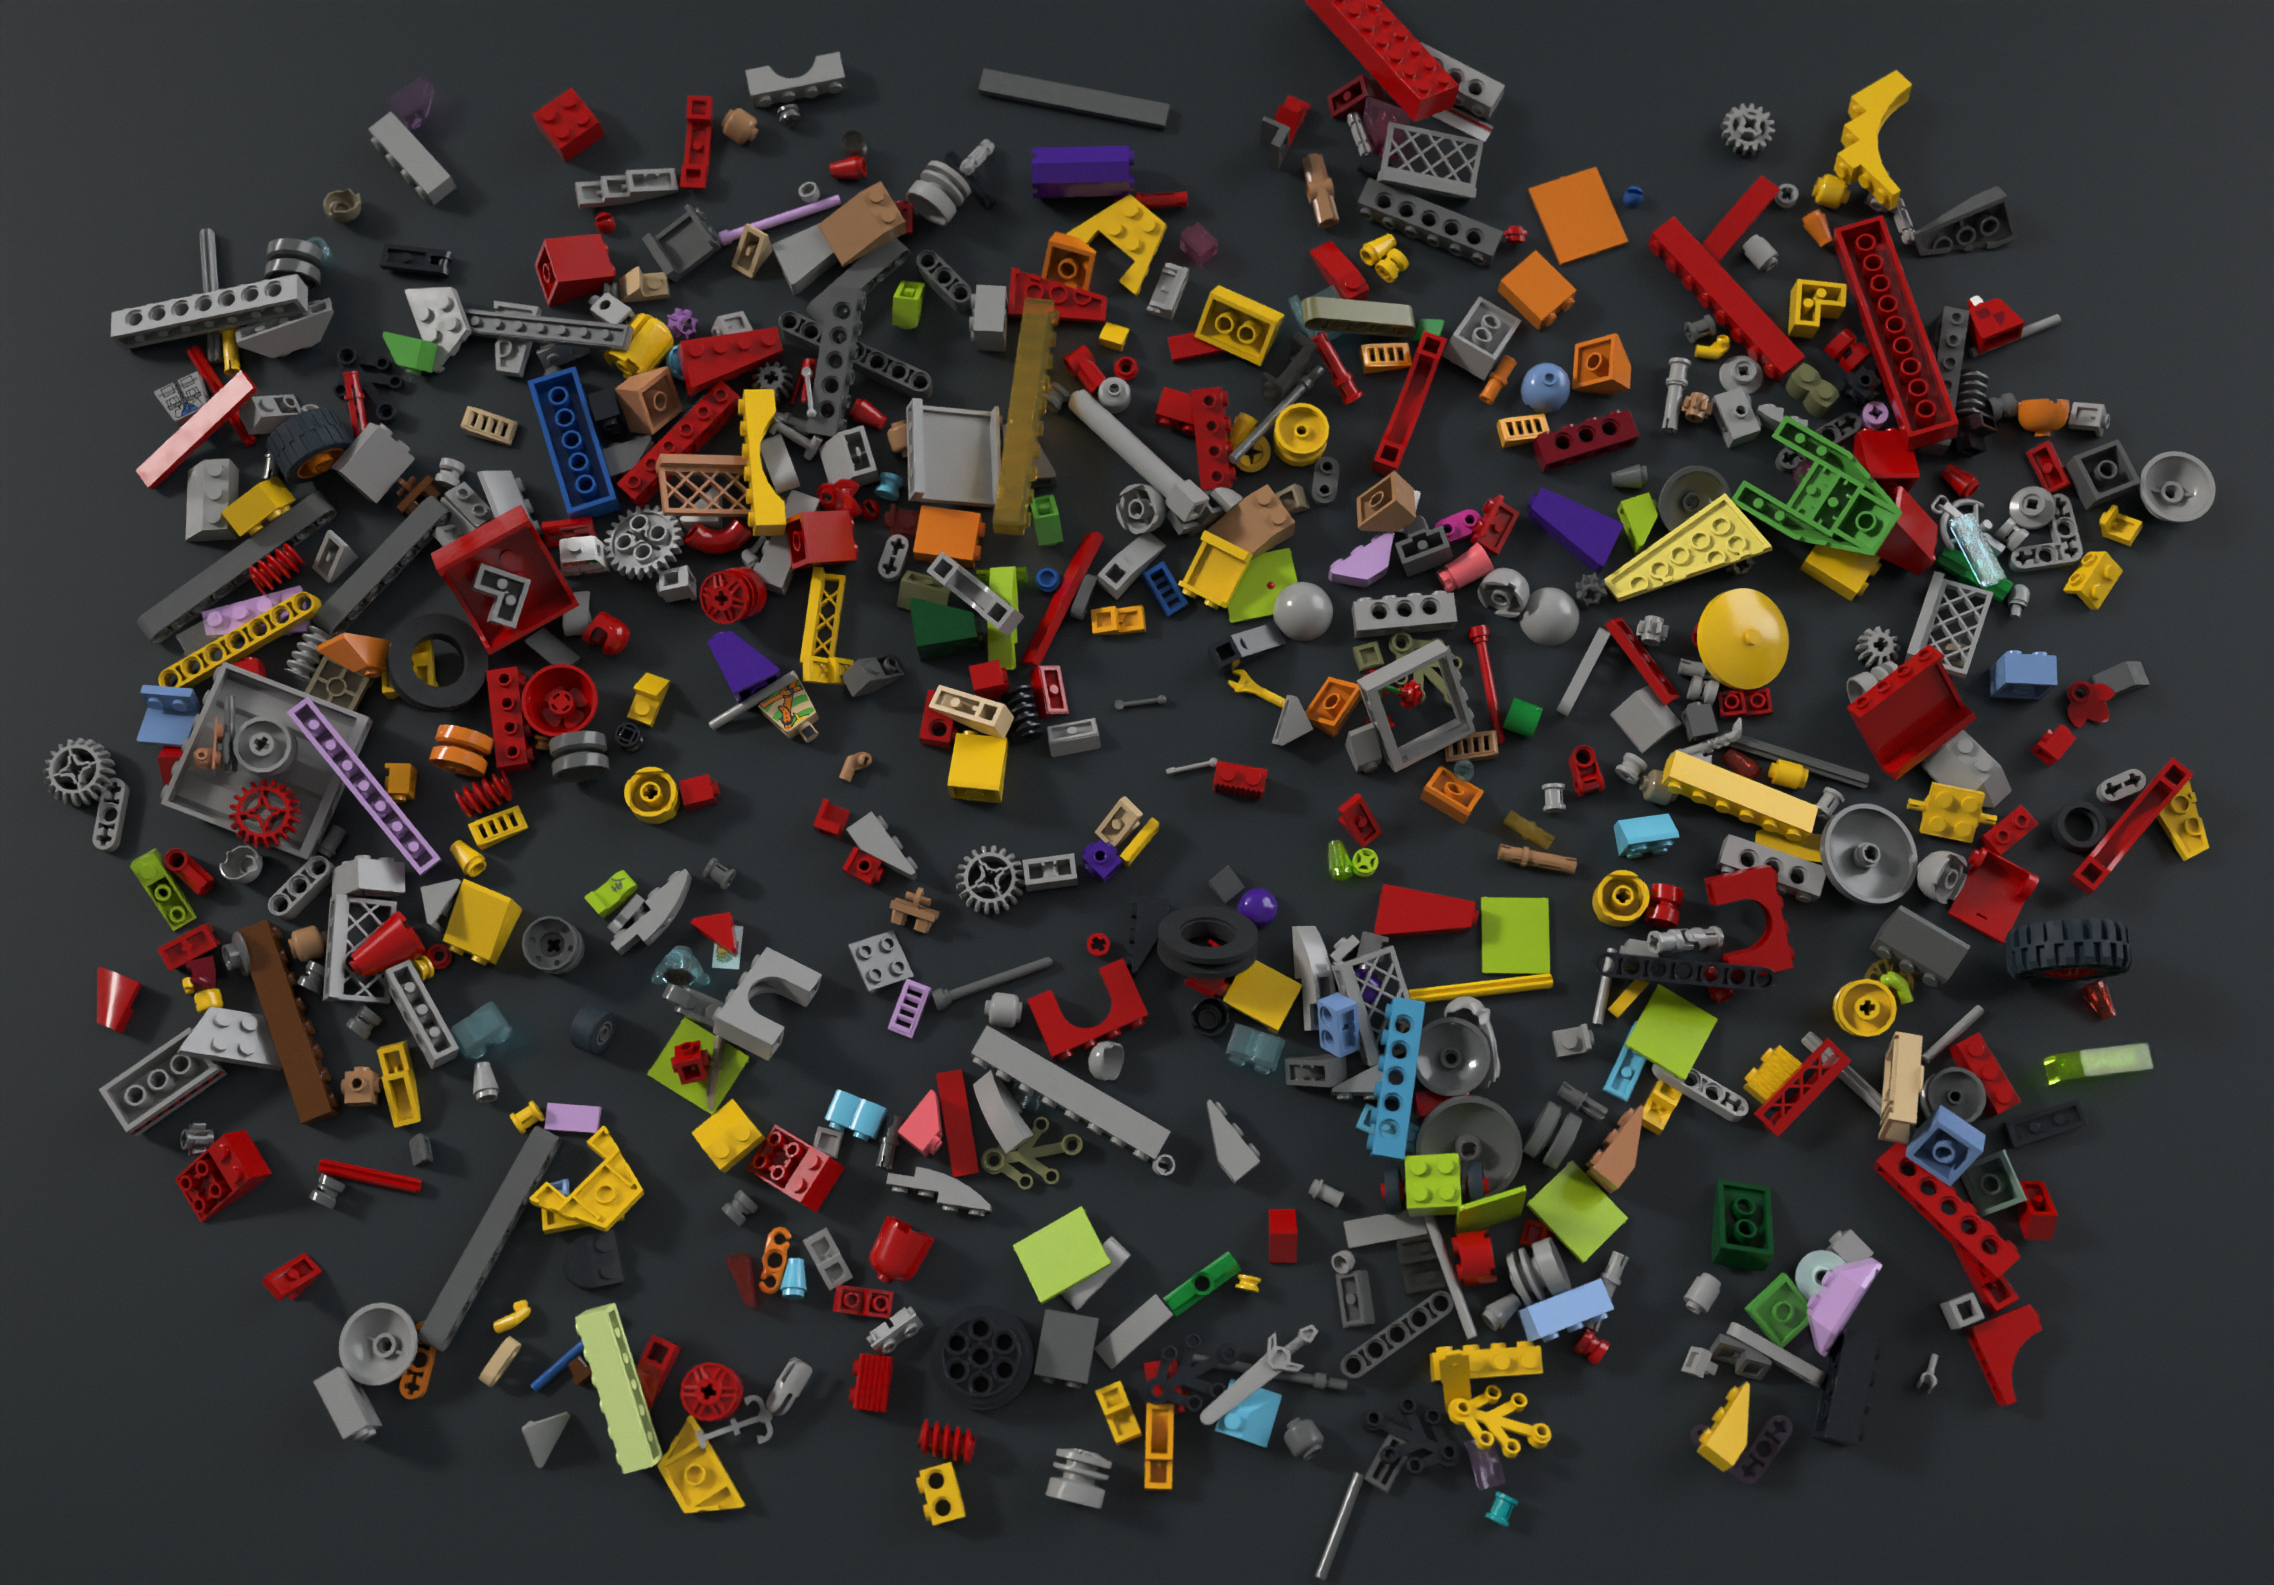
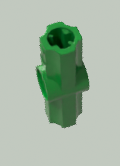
M1945 546L1934 563L1958 577L1957 580L1961 584L1994 592L1992 598L2000 603L2013 585L2009 580L1990 570L1989 564L1983 559L1968 557L1955 548L1951 551Z
M1227 1251L1166 1295L1163 1300L1177 1318L1239 1273L1241 1268ZM1197 1278H1206L1210 1283L1209 1289L1204 1292L1198 1291L1194 1285Z

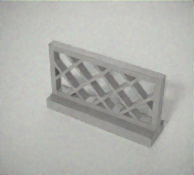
M1390 122L1381 170L1378 172L1377 181L1383 184L1470 201L1476 197L1477 188L1475 186L1484 141ZM1394 129L1403 131L1408 138L1400 146H1397L1393 140ZM1409 132L1416 134L1412 137ZM1420 134L1426 135L1431 143L1423 151L1420 150L1414 141ZM1443 139L1449 140L1454 147V150L1445 156L1437 145ZM1410 142L1417 155L1407 161L1400 148ZM1466 144L1476 146L1475 156L1470 160L1466 159L1460 149ZM1434 147L1441 159L1430 165L1423 153ZM1397 152L1404 164L1399 168L1387 167L1389 156ZM1457 152L1464 164L1453 170L1446 158ZM1418 157L1421 158L1427 167L1421 173L1414 172L1409 164ZM1442 161L1450 172L1444 178L1438 177L1433 170V167ZM1406 166V168L1408 169V171H1406V170H1401V169ZM1466 166L1471 173L1470 183L1461 182L1456 172Z
M1934 571L1905 662L1916 655L1921 649H1924L1928 641L1930 642L1929 645L1942 654L1944 653L1939 646L1951 642L1956 651L1944 655L1945 657L1941 662L1948 674L1966 679L1994 592L1943 579V573ZM1945 589L1957 591L1960 597L1949 601L1944 593ZM1977 596L1986 600L1984 604L1974 607L1969 599ZM1964 601L1969 610L1958 614L1953 605ZM1948 608L1953 617L1942 621L1938 612ZM1973 615L1978 624L1968 628L1962 619ZM1957 621L1962 631L1952 635L1946 626ZM1941 628L1946 638L1935 641L1931 632ZM1966 635L1971 645L1961 649L1956 639ZM1960 656L1964 662L1963 669L1952 666L1948 660Z
M335 894L330 898L323 1001L334 1002L338 1000L390 1004L391 994L381 978L385 971H382L380 974H374L375 978L364 986L355 976L354 971L352 972L348 968L345 961L349 954L354 953L383 924L372 911L378 906L389 907L390 918L396 912L397 901L347 897L345 894ZM349 904H359L366 913L356 921L349 914ZM366 905L374 906V907L371 908V909H369ZM367 915L378 926L369 935L358 924ZM348 920H349V921L351 922V924H352V925L349 926V927H348ZM353 927L364 937L356 946H353L347 939V932ZM346 946L350 949V951H348L347 953ZM345 972H346L349 976H347V977L344 979V975H345ZM350 978L361 989L355 995L343 994L344 983ZM376 980L384 988L383 998L374 997L367 989ZM362 992H364L366 996H359V995H360Z
M1388 946L1352 960L1331 965L1340 993L1358 1002L1361 1048L1358 1051L1362 1064L1367 1066L1378 1064L1379 1055L1384 1056V1053L1380 1054L1378 1043L1383 1029L1386 1028L1389 1020L1384 1019L1378 1030L1371 1026L1370 1018L1374 1011L1385 1016V1012L1377 1009L1376 1005L1381 995L1390 999L1394 997L1384 991L1389 978L1397 981L1399 986L1395 997L1400 998L1402 996L1404 999H1410L1394 946ZM1388 953L1391 964L1386 972L1378 968L1376 964L1380 956ZM1363 963L1369 966L1365 980L1355 976L1354 965ZM1373 970L1385 975L1380 989L1368 983ZM1366 986L1378 991V995L1371 1005L1364 1002L1362 998V993ZM1396 1022L1400 1024L1398 1030L1400 1033H1403L1405 1027L1409 1029L1406 1022ZM1401 1047L1392 1048L1393 1056L1405 1052Z

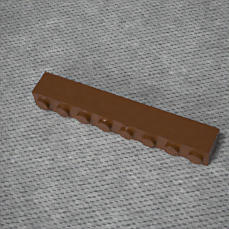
M266 919L238 930L248 950L250 972L301 1123L310 1127L339 1115L337 1107L340 1105L336 1093L334 1091L331 1092L328 1084L331 1082V1076L327 1068L322 1066L320 1059L323 1058V1053L319 1044L314 1042L312 1036L315 1034L313 1024L309 1019H306L304 1011L307 1010V1006L303 997L298 995L296 989L299 986L297 984L298 980L294 972H290L288 963L291 960L287 950L282 948L280 940L283 939L279 926Z

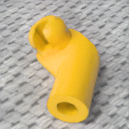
M1719 335L1717 341L1710 347L1697 345L1695 357L1707 359L1720 358L1730 347L1729 337Z
M526 1300L514 1303L515 1313L493 1322L494 1330L498 1334L516 1327L530 1315L531 1307L528 1308Z

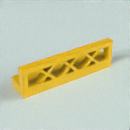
M813 567L800 656L802 669L803 656H815L824 650L829 658L835 657L846 576L827 574L823 567ZM825 581L839 582L838 590L829 596L824 590ZM831 602L835 607V613L828 619H825L821 614V609ZM827 626L832 631V636L822 643L818 638V632Z

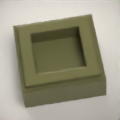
M1377 641L1353 647L1352 651L1360 673L1384 666Z

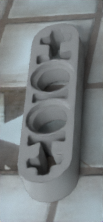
M1599 627L1556 710L1557 712L1565 716L1569 715L1611 634L1609 631Z
M1653 1064L1652 1071L1655 1077L1731 1122H1738L1747 1114L1749 1106L1744 1098L1699 1071L1691 1068L1688 1077L1693 1079L1695 1086H1688L1684 1081ZM1706 1090L1714 1091L1718 1096V1100L1710 1099L1706 1094ZM1733 1105L1738 1107L1737 1112L1733 1110Z
M1732 1322L1726 1332V1336L1756 1349L1771 1360L1772 1363L1816 1387L1821 1386L1826 1374L1818 1368L1737 1323Z

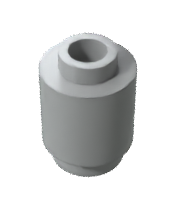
M1756 234L1742 247L1745 250V255L1760 271L1764 269L1769 271L1778 263L1777 257L1779 254L1764 237L1760 238Z
M1702 1273L1700 1277H1696L1683 1299L1687 1303L1685 1306L1691 1312L1698 1315L1701 1312L1707 1313L1720 1293L1721 1283L1713 1276Z

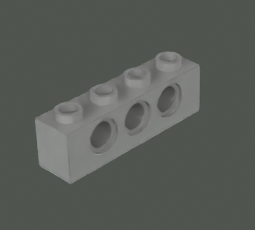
M1421 42L1422 46L1459 84L1454 104L1471 110L1478 117L1489 119L1502 98L1505 85ZM1470 92H1476L1479 95H1472Z
M1436 591L1432 595L1423 596L1421 593H1412L1407 595V597L1397 598L1395 595H1388L1379 600L1365 597L1358 599L1357 602H1353L1352 606L1355 638L1393 635L1396 632L1418 633L1455 629L1457 624L1454 593H1447L1446 591ZM1431 607L1434 609L1435 614L1428 615L1424 613L1423 608ZM1405 609L1410 613V616L1402 617L1398 614V610ZM1377 611L1382 612L1385 618L1376 619L1373 613Z
M1728 834L1723 840L1715 866L1716 869L1721 870L1722 874L1751 868L1745 867L1740 861L1741 857H1747L1751 861V867L1759 865L1774 867L1778 876V884L1776 885L1778 894L1789 893L1795 895L1797 900L1805 903L1814 902L1820 897L1826 878L1822 865ZM1790 874L1798 875L1801 883H1793L1790 879Z
M410 959L385 970L383 981L431 1069L455 1059L459 1047Z

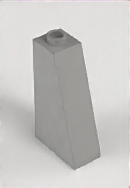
M819 224L771 245L774 256L794 295L799 294L839 261L820 231Z

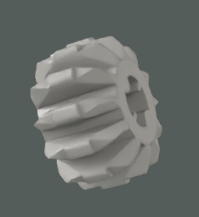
M1880 626L1876 627L1874 631L1870 628L1867 629L1864 635H1860L1857 639L1859 645L1855 647V651L1862 653L1858 657V661L1865 659L1867 661L1865 664L1866 668H1869L1871 664L1875 667L1887 661H1896L1898 658L1896 652L1900 650V645L1894 644L1898 639L1897 636L1890 637V629H1886L1882 633Z

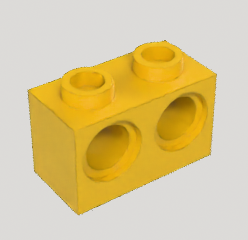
M953 1462L919 1471L921 1477L916 1478L920 1494L925 1493L927 1504L923 1505L927 1521L932 1520V1524L937 1525L966 1516ZM938 1472L943 1475L944 1484L941 1488L934 1489L930 1485L929 1480L932 1474ZM941 1500H947L951 1505V1511L947 1516L939 1515L936 1510V1506Z

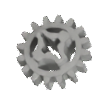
M1753 103L1750 104L1749 108L1741 104L1739 110L1733 107L1731 112L1726 114L1721 129L1724 130L1721 137L1728 138L1726 146L1733 145V152L1741 149L1742 155H1745L1747 151L1755 155L1757 149L1763 152L1766 145L1769 146L1775 133V129L1772 128L1774 120H1768L1769 112L1762 113L1763 107L1760 106L1756 110Z

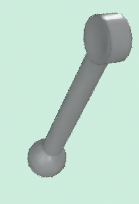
M805 367L802 369V375L806 381L809 407L807 416L814 418L817 413L813 408L810 381L812 370L809 367Z
M1211 758L1209 761L1168 768L1166 773L1169 776L1207 766L1216 767L1218 759Z

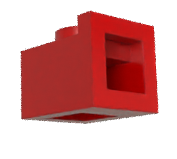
M2059 725L2054 731L2048 729L2030 751L2051 767L2077 738L2072 735L2069 728Z
M855 846L842 868L845 875L871 888L875 882L879 883L885 873V869H883L884 864L881 860L859 850ZM863 863H868L869 868L863 871L860 869Z

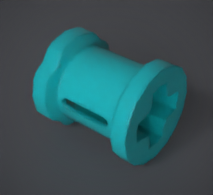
M1496 1491V1500L1490 1513H1486L1485 1517L1508 1528V1518L1513 1507L1517 1506L1518 1501Z

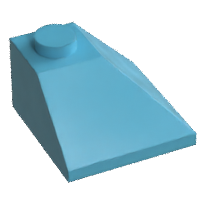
M1230 1379L1228 1388L1237 1380ZM1259 1388L1218 1419L1215 1431L1266 1448L1282 1395Z

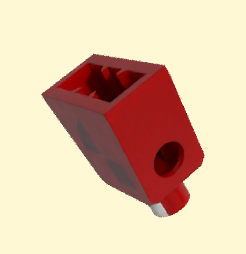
M1977 295L1967 302V306L1970 308L1967 332L1978 354L2021 338L2025 322L2001 299L1995 298L1984 303L1982 298Z

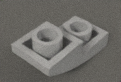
M1774 404L1759 405L1754 415L1759 417L1761 425L1774 432L1784 418V408H1779ZM1788 416L1808 428V420H1803L1797 416Z

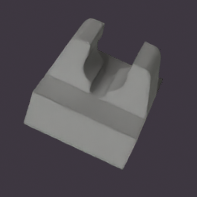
M1691 1346L1681 1371L1690 1376L1703 1378L1704 1374L1708 1375V1373L1714 1376L1718 1365L1710 1361L1712 1352L1704 1348Z

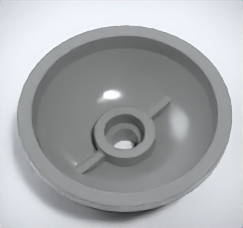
M2178 451L2159 454L2145 465L2139 479L2141 483L2139 484L2141 500L2152 515L2163 521L2172 523L2194 521L2203 516L2214 501L2216 489L2210 470L2202 461L2190 454ZM2165 493H2170L2172 499L2167 497Z
M388 1303L370 1304L354 1313L345 1324L339 1341L340 1360L347 1373L356 1381L373 1386L388 1384L403 1375L412 1364L418 1348L417 1330L413 1320L403 1309ZM388 1342H391L392 1347L389 1351H387L386 1344Z

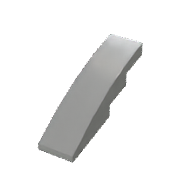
M674 168L626 170L625 175L601 176L600 181L576 182L575 191L580 209L653 199L678 192Z

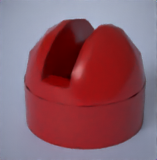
M602 212L595 218L597 230L602 234H609L616 227L613 216L607 212Z
M872 499L862 502L860 506L863 511L861 516L868 521L877 519L880 515L879 504ZM867 505H870L874 510L872 514H870L866 507Z

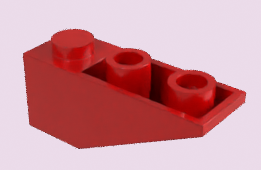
M1164 387L1155 413V423H1158L1159 426L1165 429L1175 428L1182 430L1183 433L1189 436H1195L1191 396L1187 393Z
M653 1334L636 1368L649 1413L682 1348Z

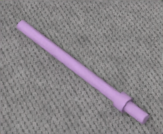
M836 195L750 225L762 231L840 205L841 201L839 196ZM745 226L731 231L726 229L718 232L719 238L717 242L723 246L731 244L733 240L741 238Z

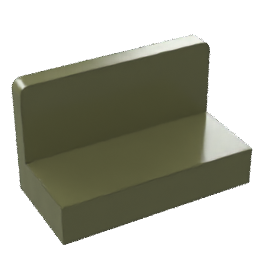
M907 570L901 579L897 606L911 610L909 598H917L948 606L953 592L932 576Z

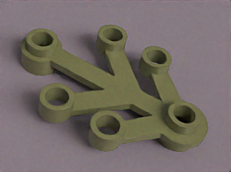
M1396 632L1389 640V649L1396 655V660L1437 639L1443 644L1444 641L1440 638L1417 640L1413 639L1406 632ZM1397 642H1404L1406 647L1399 648ZM1455 656V659L1453 661H1456L1459 666L1457 667V669L1460 670L1462 666V660L1458 656ZM1437 661L1413 672V680L1421 684L1423 692L1419 705L1424 702L1426 697L1423 691L1425 676L1444 695V703L1448 707L1453 708L1444 680L1433 669L1439 668ZM1408 675L1404 677V682L1396 681L1393 684L1396 687H1404L1408 681Z
M1038 1117L1035 1119L1034 1127L1031 1130L1033 1136L1024 1142L1018 1151L1005 1153L999 1144L997 1148H990L983 1153L981 1164L986 1172L990 1174L1002 1172L1017 1182L1019 1188L1025 1191L1032 1188L1033 1178L1029 1174H1021L1009 1165L1010 1163L1021 1162L1042 1176L1046 1184L1055 1185L1059 1181L1058 1171L1052 1168L1049 1169L1035 1158L1060 1153L1076 1156L1082 1151L1083 1142L1078 1135L1068 1134L1063 1138L1062 1142L1033 1148L1041 1134L1046 1133L1050 1127L1047 1118ZM1041 1120L1047 1123L1046 1128L1043 1130L1038 1129L1036 1126ZM1075 1141L1078 1145L1077 1148L1069 1150L1067 1148L1069 1142ZM992 1157H998L1000 1159V1162L997 1166H992L990 1164V1159ZM1050 1172L1056 1174V1179L1052 1182L1046 1178ZM1024 1177L1030 1179V1185L1027 1187H1023L1020 1184L1021 1179Z

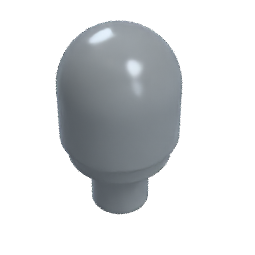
M2014 585L2009 591L2007 603L2008 607L2011 608L2010 617L2013 619H2019L2021 610H2025L2028 606L2030 591L2025 585Z

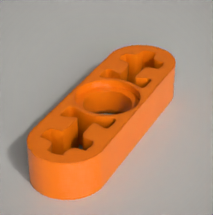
M425 1321L416 1324L417 1336ZM431 1346L429 1350L421 1347L417 1348L416 1354L423 1352L427 1356V1362L421 1368L415 1367L412 1362L407 1371L402 1375L400 1393L403 1397L417 1400L424 1396L427 1391L437 1349ZM410 1371L424 1372L423 1377L417 1376L416 1385H420L419 1391H414L413 1395H411V1390L407 1389V1385L414 1382L415 1375H410Z

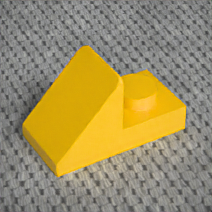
M646 672L633 687L636 695L627 718L652 727L671 681Z

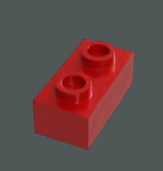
M2020 805L1978 840L1988 850L2002 855L2039 823Z

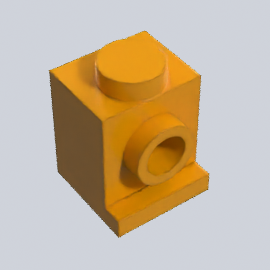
M385 763V769L389 772V776L385 778V790L395 803L415 800L417 769L408 763Z

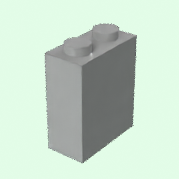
M369 423L331 468L367 500L377 504L415 458L409 453L411 449L400 440L396 442L391 437L393 433L385 425L380 424L378 426Z
M337 1367L313 1381L343 1439L354 1441L361 1439L364 1442L377 1434L375 1430L382 1427V1424L362 1385L353 1379L345 1368Z

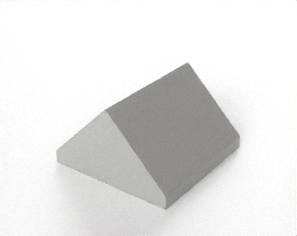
M1650 685L1634 692L1610 714L1642 754L1682 725L1671 709L1662 703Z
M458 879L421 887L427 923L442 935H445L462 881Z

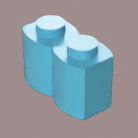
M837 1089L825 1119L830 1122V1128L839 1132H844L845 1129L854 1132L853 1137L868 1142L869 1138L876 1140L887 1114V1109Z

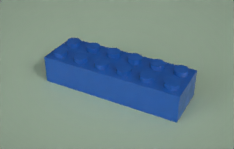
M576 367L529 380L528 385L570 519L589 516L595 518L621 510L616 489L603 455V447L582 379Z

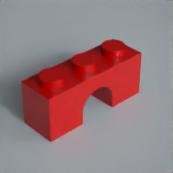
M1979 1032L1948 1048L1959 1068L1973 1072L1981 1080L1986 1091L1984 1111L1988 1118L1998 1115L2021 1102Z

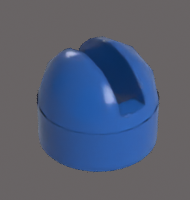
M1637 186L1629 187L1623 196L1625 205L1631 208L1638 207L1643 200V191Z

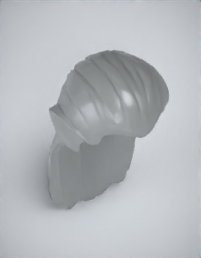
M1458 997L1447 1005L1444 1016L1467 1020L1479 1028L1485 1036L1490 1048V1067L1486 1077L1478 1086L1479 1089H1485L1489 1087L1491 1081L1495 1082L1500 1074L1496 1039L1490 1023V1009L1485 1008L1479 1000L1473 997Z

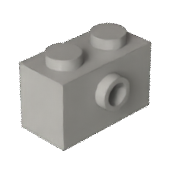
M1742 386L1713 397L1711 404H1713L1712 412L1728 448L1757 438L1761 431V421L1757 415H1754L1750 396L1747 393L1745 394Z

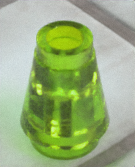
M1340 840L1330 842L1328 844L1329 875H1332V879L1336 881L1350 878L1353 875L1352 870L1354 867L1343 842Z

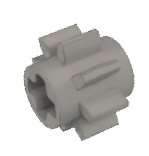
M1646 616L1644 621L1640 620L1636 636H1642L1641 642L1645 645L1658 646L1660 645V640L1665 641L1667 638L1669 626L1663 625L1664 619L1661 617Z

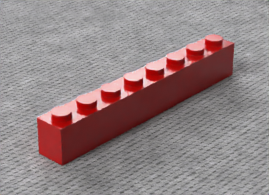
M1674 216L1652 232L1648 242L1651 251L1656 256L1662 258L1670 272L1676 273L1682 280L1684 287L1692 291L1698 297L1700 304L1714 314L1716 321L1729 330L1734 341L1742 344L1747 350L1749 357L1763 367L1765 374L1769 378L1779 383L1801 365L1805 355Z

